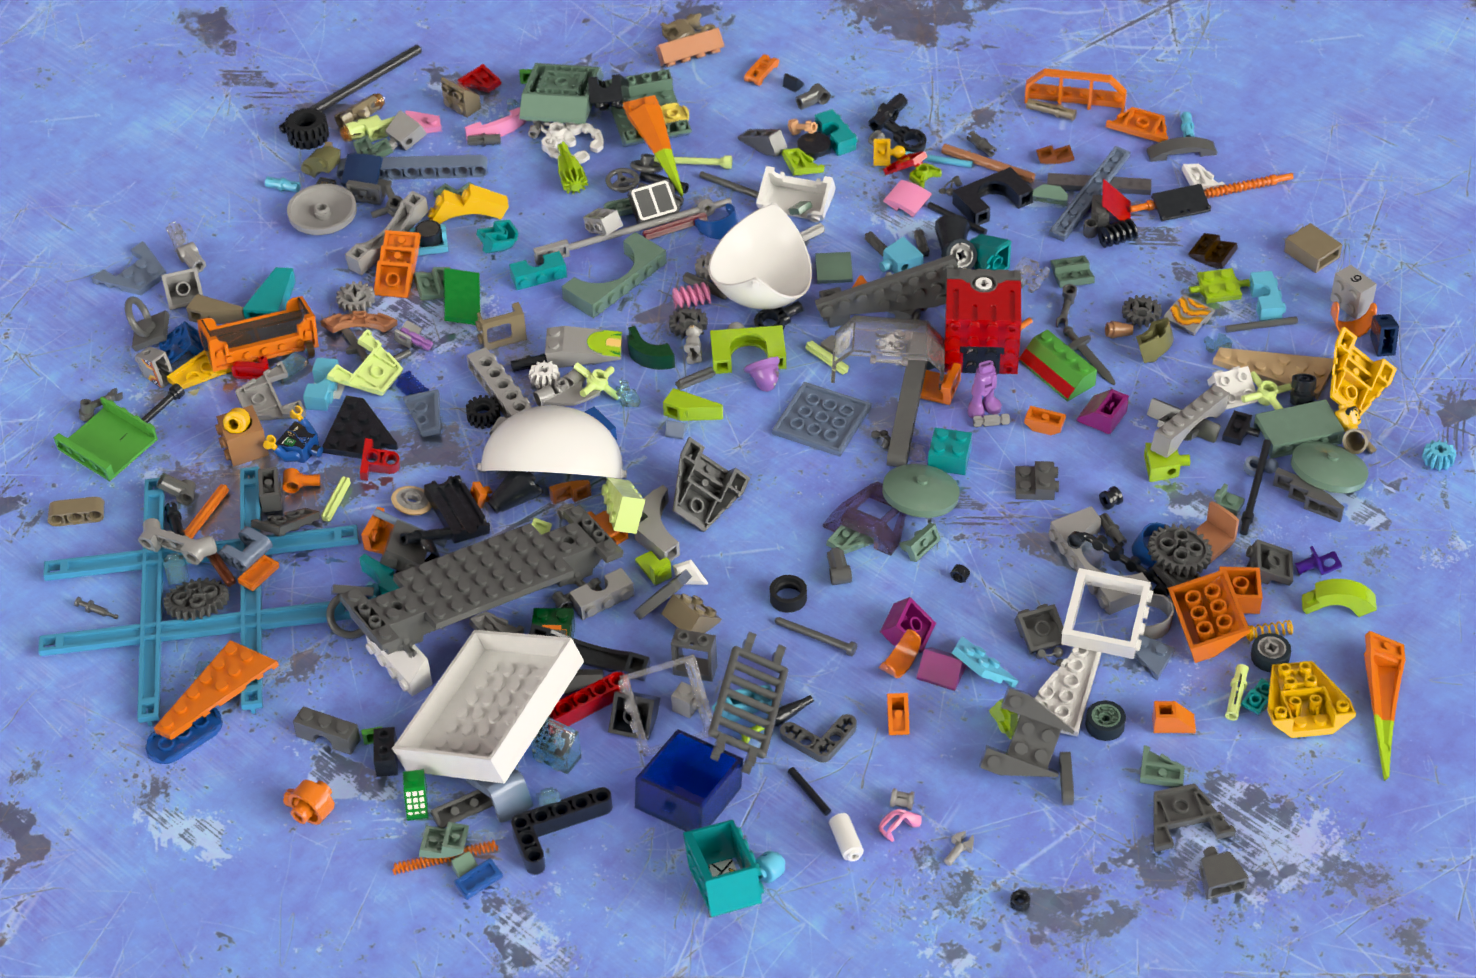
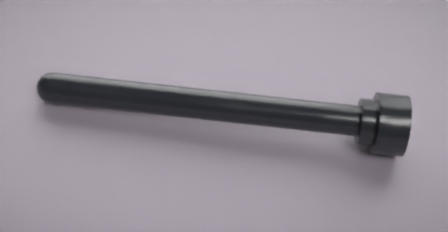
M177 383L173 384L169 388L168 395L151 409L142 420L148 423L172 400L180 399L185 394L184 389Z

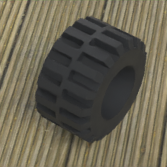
M302 108L293 111L294 113H290L289 117H286L285 128L288 142L294 148H300L301 150L315 149L318 146H322L327 141V138H329L327 118L321 110Z

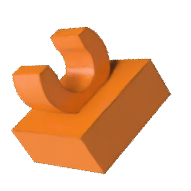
M480 481L472 483L470 493L478 506L483 508L484 503L490 500L488 494H492L493 491L489 486L483 487Z

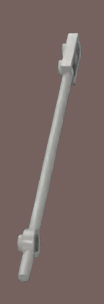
M730 198L716 202L704 199L695 208L615 230L608 235L601 234L570 244L565 239L533 248L535 263L537 266L544 263L543 255L560 251L562 257L566 258L570 256L571 250L705 212L708 217L715 212V209L724 207L726 203L732 204Z

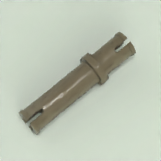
M1031 98L1028 99L1026 105L1027 109L1052 114L1057 118L1064 117L1075 120L1077 110Z

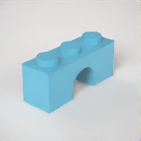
M1272 271L1251 272L1249 289L1252 298L1258 297L1256 311L1259 320L1282 318L1283 313L1286 311V306L1281 300V290L1277 288V278H1274Z
M316 358L312 369L316 384L307 383L303 395L306 409L327 411L329 404H332L333 393L337 390L338 383L328 380L327 375L336 364L339 365L338 359Z

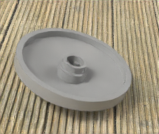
M317 184L304 188L291 198L287 206L288 219L291 225L298 231L310 235H325L337 232L350 224L357 212L354 195L348 189L335 184Z

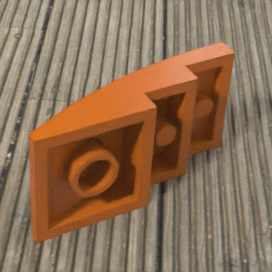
M385 230L380 260L377 261L374 284L375 296L409 297L417 263L420 233Z

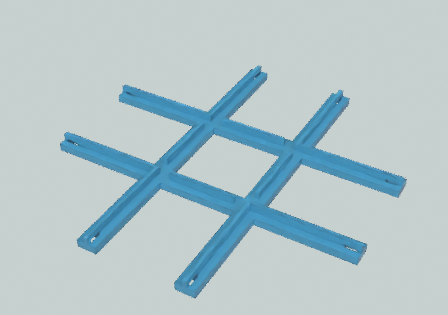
M259 466L240 468V531L246 526L251 527V520L259 519L261 521ZM159 478L145 479L143 522L149 518H155L160 522L161 529L164 530L165 491L156 487ZM357 525L290 532L284 536L265 535L273 544V547L265 555L359 544ZM252 528L261 533V530ZM240 538L215 541L217 553L225 545H230L241 552L247 547ZM143 547V550L44 561L43 576L45 581L142 570L140 624L39 636L38 652L40 656L140 644L137 718L139 723L147 722L148 726H153V721L160 720L162 642L241 632V645L262 654V630L327 622L326 611L330 601L262 609V584L254 591L241 585V612L211 615V617L203 616V619L196 617L194 621H192V618H189L187 621H184V619L162 621L163 567L191 564L186 561L182 553L163 547L158 552H154ZM204 557L201 563L210 561L207 557ZM341 602L337 605L334 612L335 621L352 619L350 612L345 611L347 609ZM263 677L258 681L255 679L246 685V689L241 692L242 710L251 709V713L254 714L256 709L263 708Z

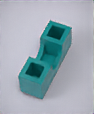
M830 109L815 115L817 131L827 136L830 135L831 148L838 156L856 150L857 136L842 121L839 114Z
M560 251L543 255L544 263L538 267L528 265L526 260L509 264L510 276L516 290L566 278V263Z

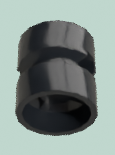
M1295 374L1292 376L1291 387L1294 388L1290 392V403L1292 405H1302L1315 401L1314 390L1316 389L1317 381L1315 376L1310 374Z

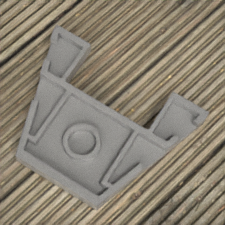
M282 361L278 362L273 369L264 371L263 375L258 379H252L235 390L241 407L253 405L259 421L291 418V409L298 414L295 410L296 405L302 408V417H306V411L300 400L282 406L271 384L288 377Z

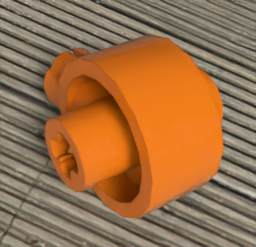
M303 780L295 789H288V792L284 793V804L292 808L290 811L292 817L301 824L308 822L313 825H319L335 808V803L330 796L332 790L323 781L315 783L311 780Z

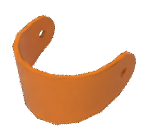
M1338 302L1332 304L1330 314L1338 332H1340L1342 327H1345L1358 338L1366 334L1371 328L1372 317L1377 314L1376 303H1371L1369 309L1362 317L1348 322L1338 320Z
M908 629L885 662L881 663L879 669L895 678L902 677L909 670L919 652L921 638L918 633Z

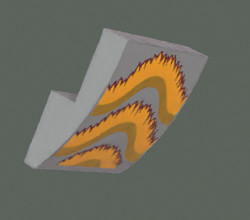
M1184 294L1170 307L1163 318L1168 317L1170 324L1195 336L1203 324H1207L1215 310Z

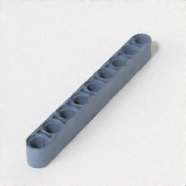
M483 155L382 157L383 161L379 179L483 177L487 174L488 159ZM346 158L341 159L338 164L337 177L342 180Z

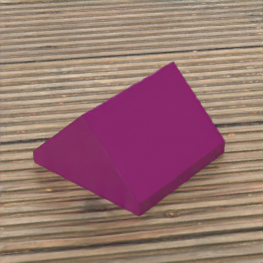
M929 647L924 649L916 679L955 691L967 665L951 653Z

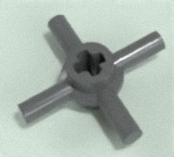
M390 185L384 187L389 198L386 207L372 211V218L385 214H390L394 217L403 199L394 195Z

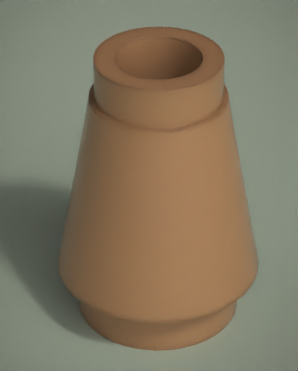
M1110 321L1105 325V335L1111 339L1133 334L1132 324Z

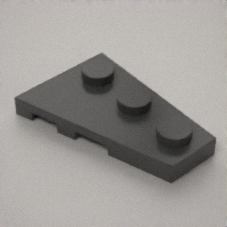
M302 508L285 512V516L271 515L267 516L265 521H259V519L251 520V527L273 533L275 536H284L289 531L298 530L299 527L310 525L313 521L320 519V511Z

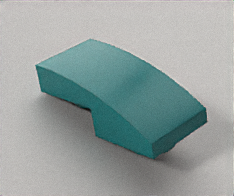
M1261 678L1255 688H1251L1242 701L1241 706L1260 715L1268 707L1270 682Z

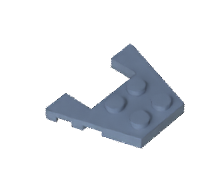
M142 241L131 249L132 255L139 258L133 265L123 270L117 276L103 269L92 277V281L97 285L102 283L109 288L115 286L121 288V291L142 295L162 280L161 275H165L166 271Z

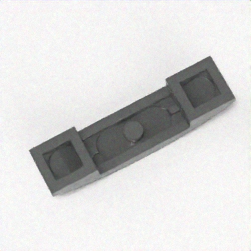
M1200 137L1172 138L1147 148L1150 162L1167 160L1168 155L1191 152H1199L1200 157L1217 155L1213 141Z

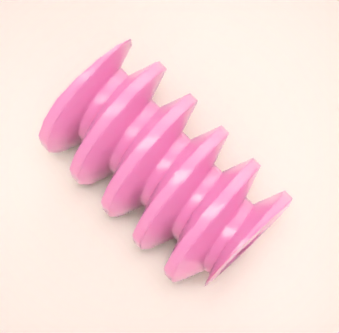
M704 282L700 284V287L697 283L694 284L693 289L690 285H687L686 290L683 286L679 288V291L677 288L672 290L675 308L679 305L683 309L685 303L690 308L691 302L697 306L698 301L704 305L705 299L711 304L710 289L708 284L706 286Z

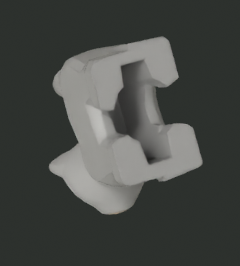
M690 325L685 331L687 338L684 351L687 352V364L702 362V347L699 336L703 330L694 325Z

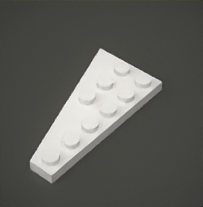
M1074 647L1072 653L1067 659L1063 660L1060 668L1054 671L1035 697L1037 701L1074 730V734L1061 730L1063 734L1078 737L1101 652Z

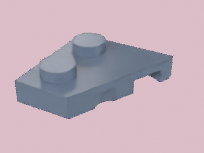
M1139 635L1138 640H1142L1141 648L1135 652L1134 658L1138 659L1144 668L1147 667L1153 673V677L1158 680L1172 658L1175 648L1147 636Z

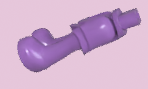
M991 360L981 362L979 368L976 369L974 384L971 389L973 397L967 410L969 417L972 419L974 416L983 417L984 409L993 415L1001 412V402L994 397V390L997 386V374Z

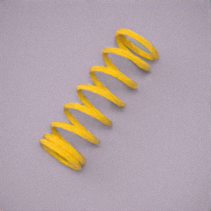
M1285 620L1283 624L1278 621L1276 625L1271 622L1269 626L1266 623L1262 626L1257 624L1256 627L1249 625L1250 633L1246 637L1248 641H1253L1254 629L1255 638H1257V626L1261 628V634H1264V625L1267 626L1268 633H1271V624L1275 627V634L1279 635L1278 623L1281 624L1282 634L1285 636V622H1287L1288 633L1292 635L1293 625L1290 620Z

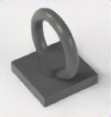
M129 297L125 302V315L130 327L134 331L132 348L135 351H139L167 340L170 316L165 310L150 316L147 307L139 298ZM132 304L139 308L144 319L135 321Z
M333 584L331 595L336 596L327 607L326 619L330 629L336 635L346 639H355L364 635L360 628L354 631H347L337 625L334 612L337 605L341 602L340 594L359 588L366 598H371L374 593V587Z

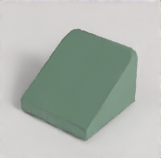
M470 851L451 861L452 869L458 878L478 866Z

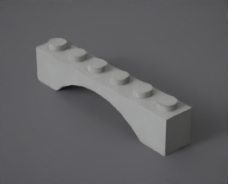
M414 191L408 194L401 201L393 219L380 234L367 242L355 244L345 254L348 268L361 276L380 259L385 230L408 232L429 212L426 197Z
M1213 385L1155 431L1150 450L1165 458L1169 457L1178 449L1187 434L1200 421L1208 417L1217 418L1225 412L1230 393L1222 387Z

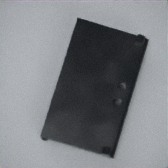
M1202 184L1152 193L1151 196L1161 222L1211 211V205L1207 201Z

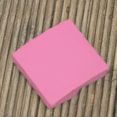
M900 180L883 202L896 211L901 208L914 217L928 201L932 193L912 182Z

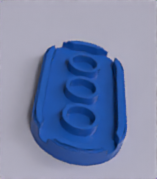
M214 707L210 710L209 715L206 717L201 716L192 722L193 724L190 728L173 740L161 736L155 731L152 732L145 745L148 757L155 763L169 764L216 736L222 728L223 721L219 710Z

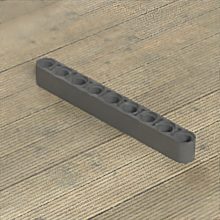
M914 333L912 335L888 449L887 466L898 467L907 465L931 348L932 336Z

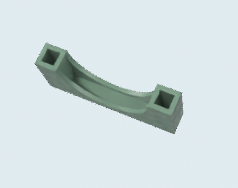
M634 232L623 240L624 254L634 263L626 275L606 283H590L573 277L562 286L563 300L595 318L659 268L663 267L667 263L666 250Z

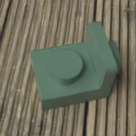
M1224 483L1221 489H1217L1214 500L1237 517L1244 505L1245 499L1227 492L1228 485Z

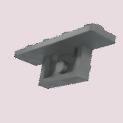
M1153 398L1151 399L1147 415L1157 419V427L1160 428L1183 409ZM1203 419L1187 434L1184 440L1191 441L1198 436L1214 443L1217 440L1221 425Z

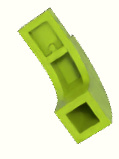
M1328 579L1315 583L1314 590L1302 594V610L1306 614L1330 605L1348 607L1358 617L1377 610L1376 595L1367 586L1353 580Z

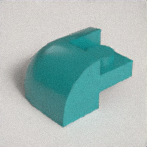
M510 219L494 221L493 227L477 229L476 233L483 243V251L485 253L502 252L512 248L519 234Z

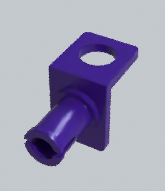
M1313 546L1310 547L1311 557L1294 563L1299 575L1314 568L1318 569L1321 575H1324L1342 567V563L1335 551L1319 557ZM1329 558L1335 560L1334 565L1330 567L1324 565V561Z

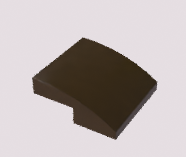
M1203 233L1188 255L1200 263L1223 269L1238 247L1235 242L1221 241L1220 235Z

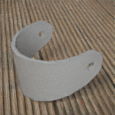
M1153 593L1151 603L1147 602V605L1161 609L1168 617L1161 623L1145 626L1144 636L1155 640L1162 638L1170 630L1174 614V604L1170 598Z

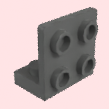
M378 179V184L348 180L346 188L354 195L356 201L381 205L386 196L384 187L386 185L391 186L392 181Z

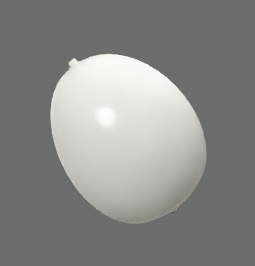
M775 202L754 211L732 227L714 249L708 266L712 281L725 296L740 305L754 309H775L796 301L808 291L812 279L811 261L804 240L791 219Z
M556 405L528 408L503 421L488 439L483 451L482 462L478 463V470L481 472L529 471L592 475L616 479L627 477V470H623L619 446L610 431L597 419L583 411Z

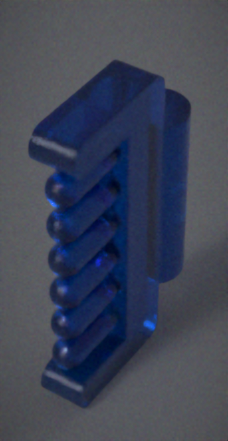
M411 371L398 376L396 386L406 396L430 391L429 388L424 387L412 375Z

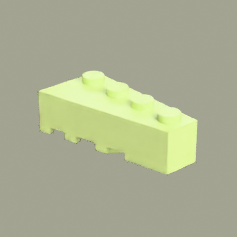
M607 477L606 484L602 485L601 495L604 496V504L607 506V514H609V522L612 523L613 530L636 534L645 498H642V495L638 493L637 489H634L635 486L629 480Z

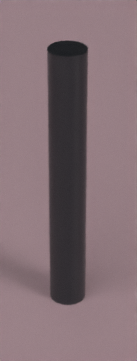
M791 767L788 770L789 775L825 816L830 814L831 809L795 767Z

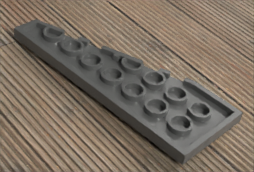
M951 254L817 299L815 303L821 317L937 307L946 304L947 268L959 269L954 255Z

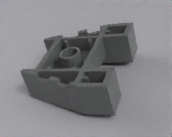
M1008 686L1001 707L1020 714L1007 752L986 745L979 764L980 768L998 775L1058 777V772L1048 768L1061 730L1074 734L1073 728L1029 693Z

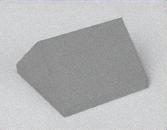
M197 268L161 275L170 310L188 306L197 294L203 296Z

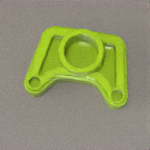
M922 163L909 173V180L924 188L925 181L931 177H941L942 170L928 163Z

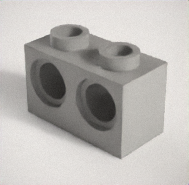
M598 208L583 217L585 228L589 233L608 235L623 226L618 211L613 209Z

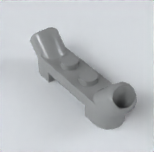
M149 518L143 522L144 532L138 538L139 543L148 550L158 552L161 547L182 553L188 563L199 565L204 557L216 554L217 546L212 536L208 535L194 540L186 535L182 536L170 530H162L160 522L155 518Z

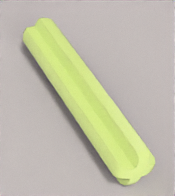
M814 341L806 343V350L842 375L848 373L849 366Z
M342 476L321 514L323 521L330 522L351 484L349 477Z

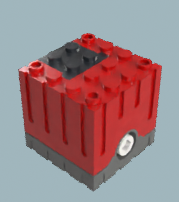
M947 268L944 372L951 370L953 364L957 363L961 364V373H976V369L979 368L981 362L991 360L993 361L996 374H1018L1021 335V270Z

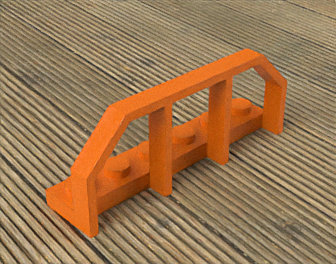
M1044 68L1027 79L1024 103L1027 104L1028 99L1031 98L1058 101V105L1062 102L1087 104V110H1091V105L1121 108V113H1123L1127 90L1112 75ZM1044 76L1060 78L1059 86L1035 82ZM1064 78L1090 81L1089 89L1063 86ZM1094 81L1107 82L1117 91L1093 89Z

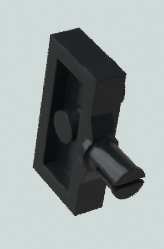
M1234 410L1223 433L1222 440L1241 445L1243 438L1247 434L1259 437L1260 429L1250 427L1252 415Z

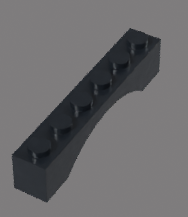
M532 624L529 632L531 635L572 638L553 629ZM572 638L584 660L583 664L613 673L622 672L626 677L645 682L651 663L650 657L629 651L605 648Z

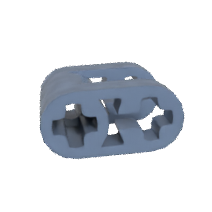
M246 526L238 533V536L247 547L241 552L230 545H225L218 554L225 563L241 572H245L273 547V544L267 536Z

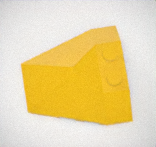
M1342 327L1335 342L1330 398L1338 405L1349 403L1350 407L1356 406L1361 416L1371 406L1372 401L1378 398L1381 392L1391 384L1397 368L1384 358L1372 361L1354 346L1357 336L1347 328Z

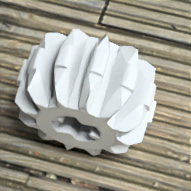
M545 360L543 363L537 362L536 365H531V370H529L530 383L537 390L550 385L560 378L558 367L555 364L553 365L552 361L548 363Z

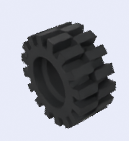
M479 395V398L475 396L473 401L469 400L468 404H466L468 423L471 426L475 425V428L481 426V429H484V426L490 428V424L494 425L500 417L497 399L494 400L492 396L489 398L488 395H485V397ZM483 410L488 411L486 413H478Z

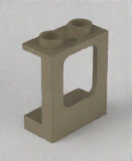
M519 302L512 304L513 312L485 320L482 319L480 312L477 313L478 321H475L478 332H480V334H477L480 345L483 344L484 348L486 347L488 350L527 340L524 313ZM510 323L512 333L510 337L488 342L487 330L489 328Z

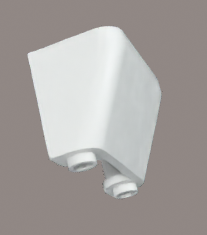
M766 166L756 202L759 209L775 202L788 216L810 219V221L815 223L824 220L836 189L832 177L824 176L823 181L819 178L816 181L785 176L784 172L778 174L774 172L775 167ZM800 201H811L813 207L801 215L789 213L788 209Z

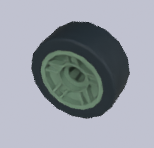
M1104 700L1093 703L1087 709L1085 726L1088 733L1092 737L1103 741H1110L1120 737L1125 728V711L1120 705L1112 701Z

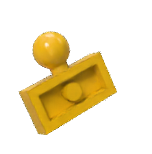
M874 139L873 166L890 165V156L899 159L906 154L903 146L898 145L891 149V139Z

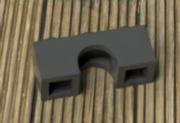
M304 706L293 720L296 737L315 743L319 735L330 741L334 750L349 755L352 754L361 740L357 724Z

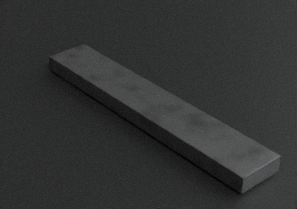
M1048 173L1047 185L1061 186L1063 190L1081 191L1092 175ZM1114 177L1110 182L1120 193L1151 195V179Z

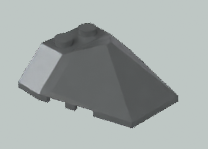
M689 437L680 453L672 512L702 532H705L744 493L750 477L737 468L729 471L704 455L705 447Z

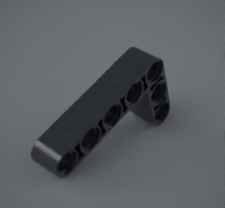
M595 788L519 813L512 818L513 837L528 873L538 875L545 870L544 853L538 837L611 812L613 808L611 791L608 788Z

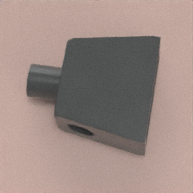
M1214 846L1204 849L1203 854L1205 857L1200 861L1199 873L1207 900L1246 890L1249 877L1231 852L1227 851L1218 854Z

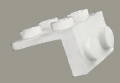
M1240 366L1233 367L1226 372H1223V370L1216 371L1207 379L1209 387L1216 385L1230 393L1226 410L1253 404L1258 401L1257 399L1243 403L1241 400L1243 395L1256 392L1248 366L1240 368Z

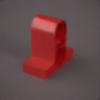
M365 438L360 467V480L368 481L369 472L396 473L400 468L399 455L390 450L373 449V439ZM371 458L376 459L375 462H369L368 460ZM390 460L395 461L394 464H388L387 462Z

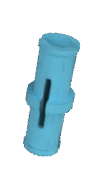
M1183 112L1180 116L1183 136L1195 137L1191 113Z
M267 176V179H265V187L276 188L279 191L285 190L298 193L301 188L300 182L289 181L286 178L279 179Z

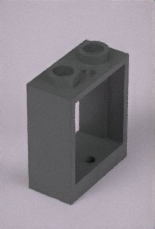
M676 628L671 641L673 675L712 682L717 669L716 635ZM682 648L708 652V660L683 655Z

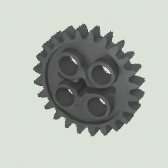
M1172 523L1171 528L1165 524L1164 529L1158 527L1157 531H1153V534L1150 535L1147 549H1149L1148 555H1152L1151 561H1157L1156 566L1162 565L1163 571L1169 569V574L1175 571L1177 576L1184 573L1188 577L1189 572L1195 576L1196 572L1202 573L1203 569H1207L1212 559V545H1208V539H1203L1204 534H1197V529L1191 531L1190 526L1185 529L1182 524L1176 527Z
M198 578L197 581L190 579V583L183 582L182 586L175 585L176 589H170V593H166L164 607L167 614H171V618L177 617V620L184 618V621H187L189 618H192V621H194L196 617L203 619L205 615L211 617L210 613L217 614V609L223 610V605H227V601H229L228 588L226 584H222V581L216 582V579L209 581V578L202 581L201 578Z

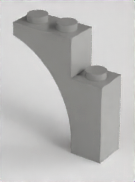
M662 485L644 497V508L637 533L634 535L635 540L648 551H652L659 560L667 557L672 561L680 555L679 542L669 534L661 521L663 510L669 502L668 488Z

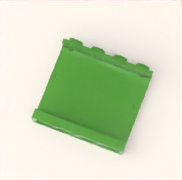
M100 397L103 405L102 410L69 438L60 433L53 438L60 452L110 482L154 444L158 438L156 429L151 423L144 422L139 416H134L126 408L117 406L112 400Z

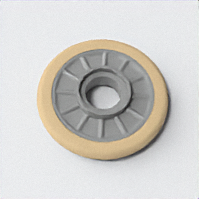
M403 486L396 489L391 496L393 506L404 514L422 515L432 508L424 495V489L419 487ZM408 499H413L417 502L408 501Z

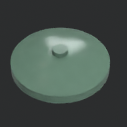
M1306 442L1300 444L1295 448L1291 457V466L1302 480L1316 488L1329 492H1356L1364 487L1369 474L1368 468L1361 458L1356 454L1348 452L1345 448L1331 443Z
M907 464L892 469L884 477L882 486L883 496L893 508L907 515L922 518L938 517L951 512L956 507L960 494L957 482L948 473L936 467L923 464Z

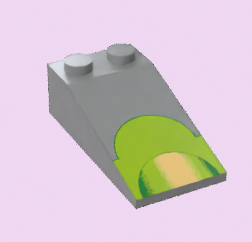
M571 326L547 328L545 355L547 361H552L553 365H557L558 368L575 366L577 362L584 365L621 360L622 332Z

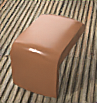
M1213 501L1209 503L1207 520L1196 528L1198 530L1197 534H1204L1203 539H1208V545H1212L1211 551H1213L1211 562L1233 545L1237 537L1239 519L1234 514Z

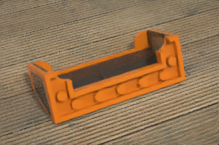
M303 296L291 298L286 303V310L217 326L212 318L197 320L199 336L213 372L232 368L235 361L258 362L257 358L259 356H266L267 359L304 351V341L307 340L313 342L314 348L319 347L315 315Z

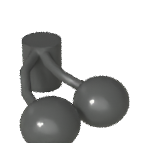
M959 176L953 177L944 188L939 189V193H946L948 196H952L953 190H955L952 188L953 182L956 187L962 185ZM951 183V187L946 190V186Z
M872 431L871 437L874 439L884 438L881 446L888 449L891 440L888 431Z
M1055 647L1053 653L1047 655L1045 650L1040 649L1036 653V658L1042 659L1044 657L1048 663L1060 667L1063 659H1057L1056 663H1052L1045 656L1054 655L1060 658L1063 655V650L1060 647Z

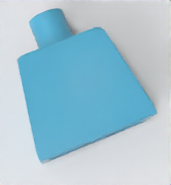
M902 237L884 249L883 261L879 263V268L882 272L891 270L895 274L922 265L924 255L905 237Z

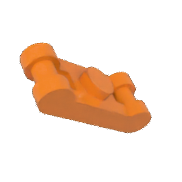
M763 54L746 72L744 81L754 82L755 85L760 86L763 79L774 68L778 67L779 59L775 57L770 58L769 55Z

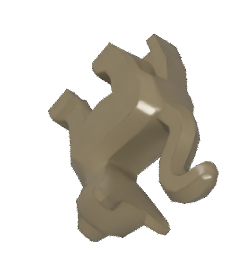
M701 13L689 14L685 19H677L669 24L661 23L662 34L665 39H668V42L716 29L713 24L702 26L700 24Z

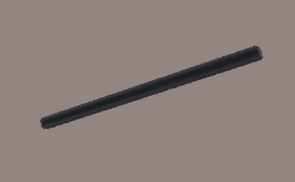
M418 44L414 45L309 108L324 111L422 52L421 46ZM285 122L279 125V130L283 134L286 133Z

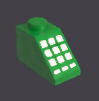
M424 769L403 771L407 821L427 819L428 798Z

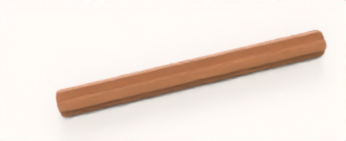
M948 144L942 146L941 152L943 154L961 160L973 161V164L997 172L1011 167L1024 181L1032 183L1035 179V173Z

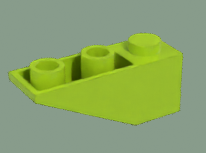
M673 388L663 401L664 416L679 421L722 420L723 405Z

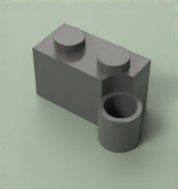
M1092 195L1091 218L1084 221L1083 235L1087 238L1096 237L1099 228L1109 224V211L1102 206V195Z

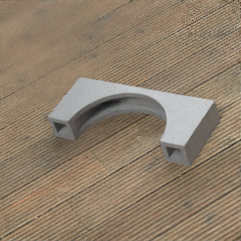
M1092 506L1051 521L1049 537L1058 545L1059 551L1066 556L1072 568H1075L1077 572L1079 568L1105 573L1092 566L1085 559L1081 550L1082 546L1074 549L1067 543L1068 536L1074 531L1086 532L1091 535L1100 532L1101 518ZM1142 572L1134 575H1117L1149 582ZM1087 585L1090 593L1098 599L1100 607L1105 609L1109 615L1140 603L1141 595Z

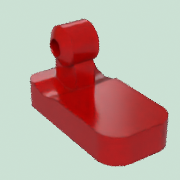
M259 356L257 363L247 361L233 362L231 368L233 376L237 379H258L263 375L264 371L269 369L267 357Z

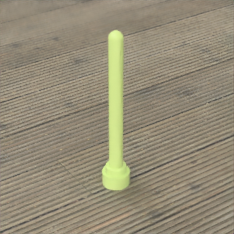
M724 155L721 159L674 157L675 164L720 165L724 169L732 168L731 155ZM654 157V161L659 163L657 158Z

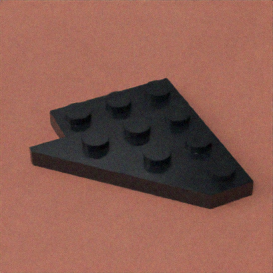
M352 396L345 397L322 446L323 453L362 459L365 438L373 439V449L386 448L397 450V442L365 399Z

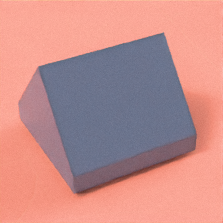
M667 420L665 437L683 440L688 424Z

